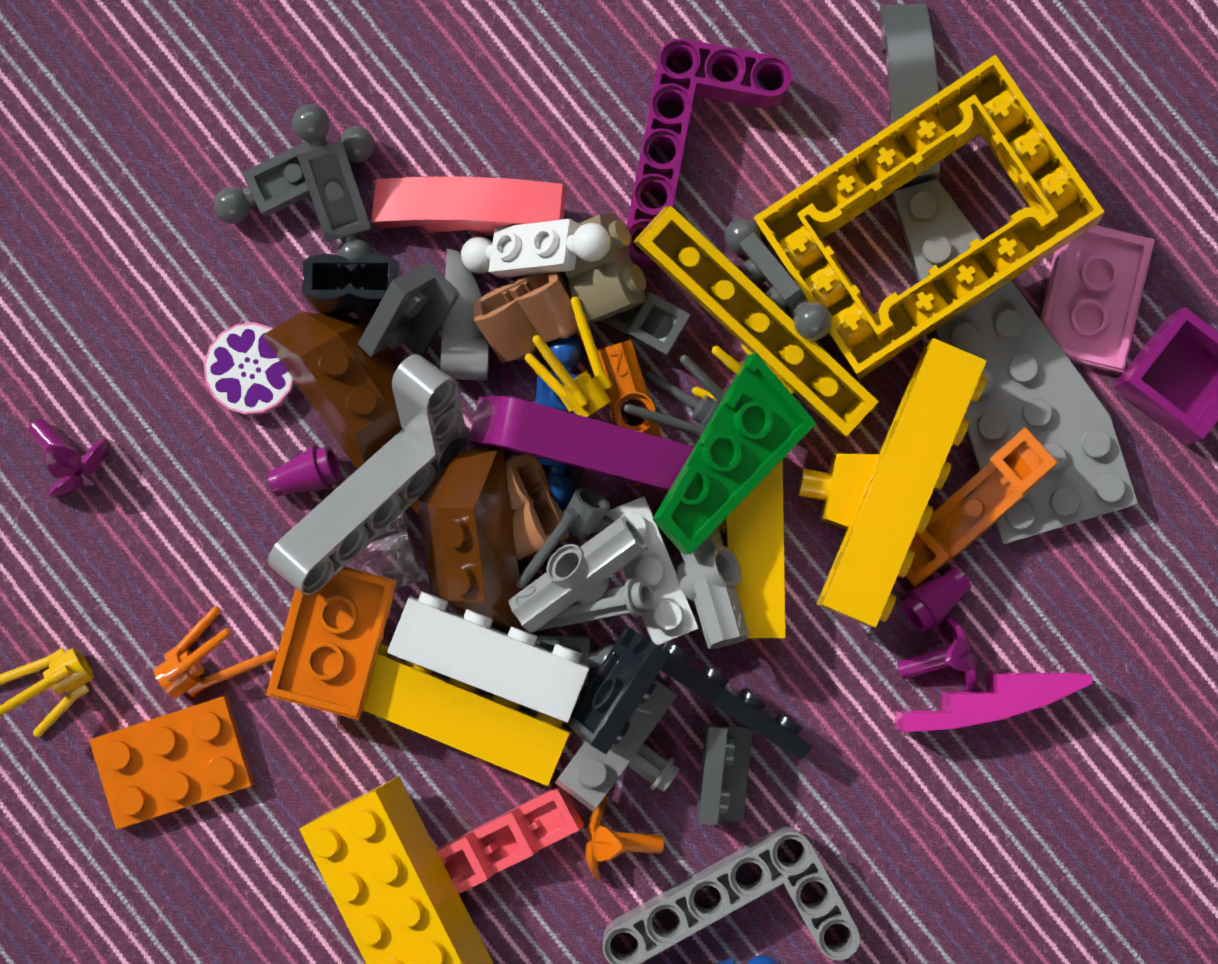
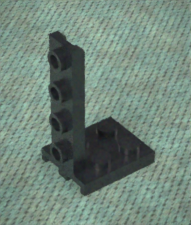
M629 626L625 627L580 697L567 723L587 743L606 755L612 745L615 746L623 740L629 729L631 715L639 704L646 702L652 695L656 686L655 678L662 671L794 757L804 758L812 748L811 744L798 737L803 729L802 727L778 713L775 720H772L762 713L767 705L743 689L738 697L725 689L730 680L707 665H705L701 673L687 665L692 658L690 654L670 641H667L664 648H661Z

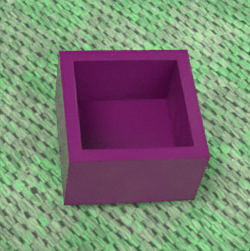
M1186 307L1168 315L1112 388L1185 445L1203 440L1218 421V332Z

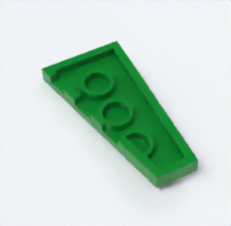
M757 353L747 356L652 519L683 555L692 554L817 424Z

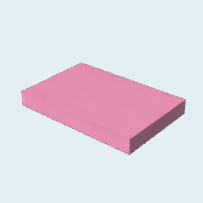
M1095 225L1054 252L1039 319L1071 362L1117 374L1124 373L1155 239Z

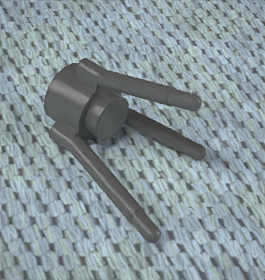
M682 355L680 362L714 396L713 398L705 395L699 401L652 372H647L645 378L664 392L694 409L691 419L696 421L697 425L631 404H626L624 411L639 418L700 438L726 393L687 355Z
M587 487L576 489L567 508L563 512L562 520L517 581L518 588L522 589L527 585L566 531L577 537L586 538L590 533L596 532V535L614 522L613 519L606 516L610 504L601 493Z

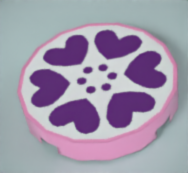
M255 322L236 324L221 332L209 346L204 361L205 382L213 397L227 409L247 416L267 414L282 406L288 399V395L296 383L263 337L265 333L273 329L272 327Z

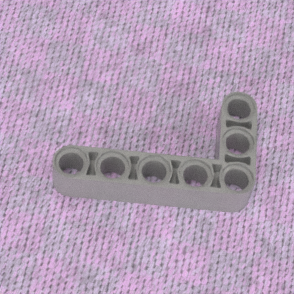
M414 354L406 358L398 366L392 379V389L402 430L274 545L269 554L268 565L304 595L314 594L328 583L425 493L459 451L466 449L467 435L458 385L453 378L421 355Z
M784 826L775 829L614 919L607 925L603 933V953L605 959L610 964H640L782 884L785 886L815 943L826 957L839 961L850 958L859 947L860 935L858 928L811 843L801 831L794 827ZM796 839L801 844L799 857L791 862H783L778 859L777 849L784 840ZM753 862L759 865L761 869L760 876L753 884L743 885L735 879L736 871L743 863ZM812 881L822 883L824 894L818 902L811 904L801 900L800 895L804 885ZM707 885L717 888L720 892L719 899L712 907L703 908L694 902V895L700 887ZM662 909H670L679 916L676 926L667 931L659 930L652 924L655 913ZM833 924H843L847 927V936L844 941L837 945L825 943L824 933L826 929ZM626 932L633 935L637 940L635 949L626 954L616 952L611 947L610 942L618 933Z

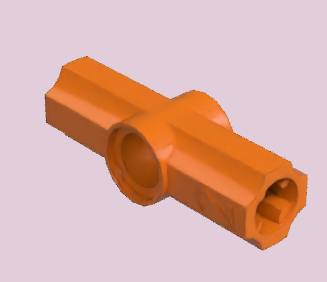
M632 341L621 342L597 350L603 370L612 383V386L606 389L605 392L611 400L608 404L613 424L662 438L658 423L644 419L641 424L633 427L627 425L621 418L620 410L627 400L638 401L642 404L643 408L655 411V405L651 398H649Z

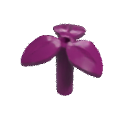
M43 419L34 421L29 427V432L43 446V456L48 470L55 478H62L48 490L50 497L67 494L83 485L84 480L81 475L83 473H94L107 454L109 441L106 437L98 440L85 456H81L80 452L68 447Z
M947 615L943 620L953 634V643L949 647L897 662L898 670L903 680L950 666L956 670L965 671L964 692L972 691L976 684L977 662L971 651L969 638L962 625L950 615Z

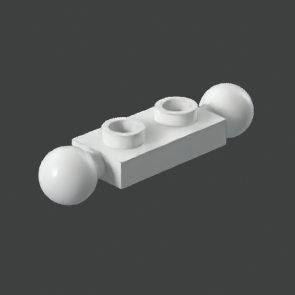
M571 219L495 228L493 242L481 236L469 239L462 247L461 259L469 271L478 274L490 272L499 278L572 271L575 269L576 255L585 261H598L608 253L611 240L609 233L603 226L597 223H586L581 226Z

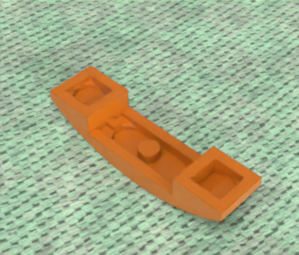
M1024 427L998 450L984 468L932 513L929 523L922 534L915 533L909 547L910 550L915 552V555L906 574L907 579L914 587H918L979 538L1025 497L1059 463L1027 427Z

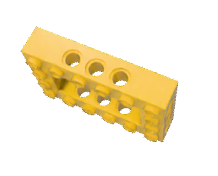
M994 55L753 218L808 301L821 303L830 311L832 326L829 334L860 380L1100 223L1104 210L998 57ZM978 135H981L1030 207L1023 208L1011 215L1008 224L982 241L976 238L970 242L967 251L941 268L935 265L929 269L926 278L900 295L894 292L881 303L879 311L872 314L863 300L861 292L849 280L837 261L835 253L830 246L825 244L823 239Z

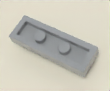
M656 680V686L652 695L646 702L639 704L631 715L629 729L623 740L615 746L612 745L606 755L585 741L555 783L594 812L677 695Z

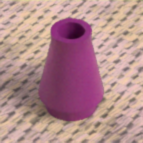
M314 445L280 467L268 471V482L276 497L292 493L331 489L333 483L341 480L340 465L330 446L320 448Z
M953 567L945 574L907 591L906 599L900 603L901 610L917 630L925 632L929 628L937 629L963 595L971 590V584L962 571Z

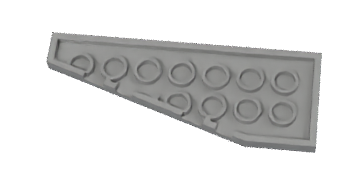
M938 179L892 193L891 198L918 282L926 278L928 270L935 265L941 268L967 251L969 243L976 238L982 241ZM1012 280L933 331L937 340L987 360L982 371L983 375L988 376L985 388L977 402L970 400L964 418L970 420L966 437L977 472L984 468L990 462V458L1024 427H1027L1059 462L1025 497L994 524L1000 545L1138 504L1109 413Z

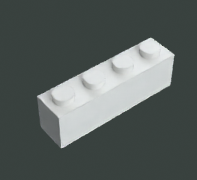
M421 592L419 599L411 596L408 598L387 653L568 723L589 670L586 664L579 662L582 656L581 653L559 644H555L553 651L535 645L537 636L512 626L509 633L506 634L490 627L493 621L492 618L466 609L464 617L446 610L448 601L425 592Z

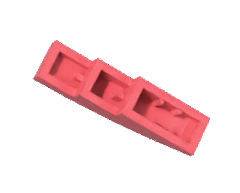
M486 177L376 179L371 222L379 229L421 226L428 233L471 230L476 236H494L495 228L564 219L566 187L561 183Z
M557 786L440 846L436 850L459 894L488 880L494 874L533 856L540 849L579 831L585 825L568 792Z

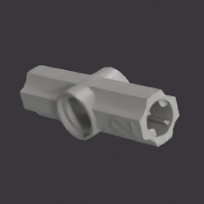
M623 516L581 547L574 544L564 545L551 556L545 574L508 600L511 611L518 618L521 625L530 633H533L575 602L582 605L596 602L608 588L609 577L648 549L644 538L638 532L635 525L626 516Z
M717 527L692 554L683 555L681 553L683 562L677 570L681 590L687 598L695 602L708 649L734 645L746 640V637L749 636L735 588L741 581L740 566L732 551L723 546Z

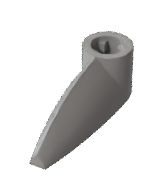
M447 249L445 279L459 291L460 295L442 325L441 370L457 380L488 381L489 343L474 321L472 305L482 296L473 274L464 266L459 251Z

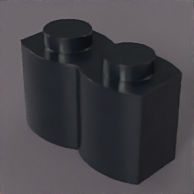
M319 254L303 260L302 293L310 308L321 314L343 315L358 309L366 314L374 315L392 280L403 274L399 262L385 255L369 254L349 260L335 254Z

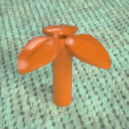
M604 797L598 807L592 812L587 825V833L590 839L585 844V855L589 870L595 880L602 878L599 872V861L611 860L623 852L661 854L664 848L662 835L613 832L611 829L604 827L603 814L609 800L607 797Z

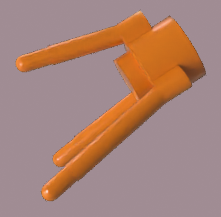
M214 606L177 646L164 654L165 661L155 667L153 671L158 683L170 697L178 698L186 691L190 696L194 697L209 686L276 659L277 651H269L200 678L199 676L205 672L200 660L231 636V630L225 628L193 653L187 650L220 614V608Z

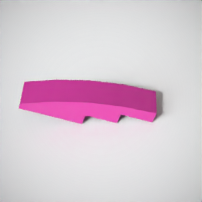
M1080 672L987 673L988 691L941 692L942 710H895V729L901 732L947 730L1006 719L1049 705L1093 684L1092 674Z

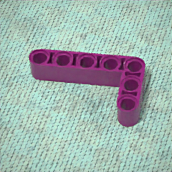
M674 39L662 47L658 58L627 221V228L631 236V244L629 246L630 258L640 269H649L657 264L647 254L637 252L633 248L632 242L664 207H673L694 96L762 109L777 107L784 101L792 80L791 69L782 58L688 39ZM674 58H682L690 64L691 68L683 74H676L667 67V63ZM719 66H726L735 73L736 78L730 82H721L713 76L712 71ZM763 75H772L779 80L781 87L774 91H768L759 85L757 79ZM665 102H674L681 107L683 113L679 117L668 119L659 113L658 107ZM657 146H665L673 151L675 157L668 163L660 164L655 162L649 153ZM656 190L665 196L666 203L660 208L651 209L646 207L640 198L645 192Z
M508 396L479 397L468 443L480 447L503 449L506 453L528 454L664 491L670 490L694 449V446Z

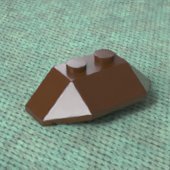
M302 311L268 331L263 337L355 468L359 469L402 430L392 389V379L400 362L389 347L370 357L358 345L370 320Z
M503 449L461 450L418 500L430 591L437 597L448 601V605L463 617L466 609L492 618L493 621L490 627L506 634L509 633L511 626L526 631L511 611L508 602L521 589L517 587L519 571Z

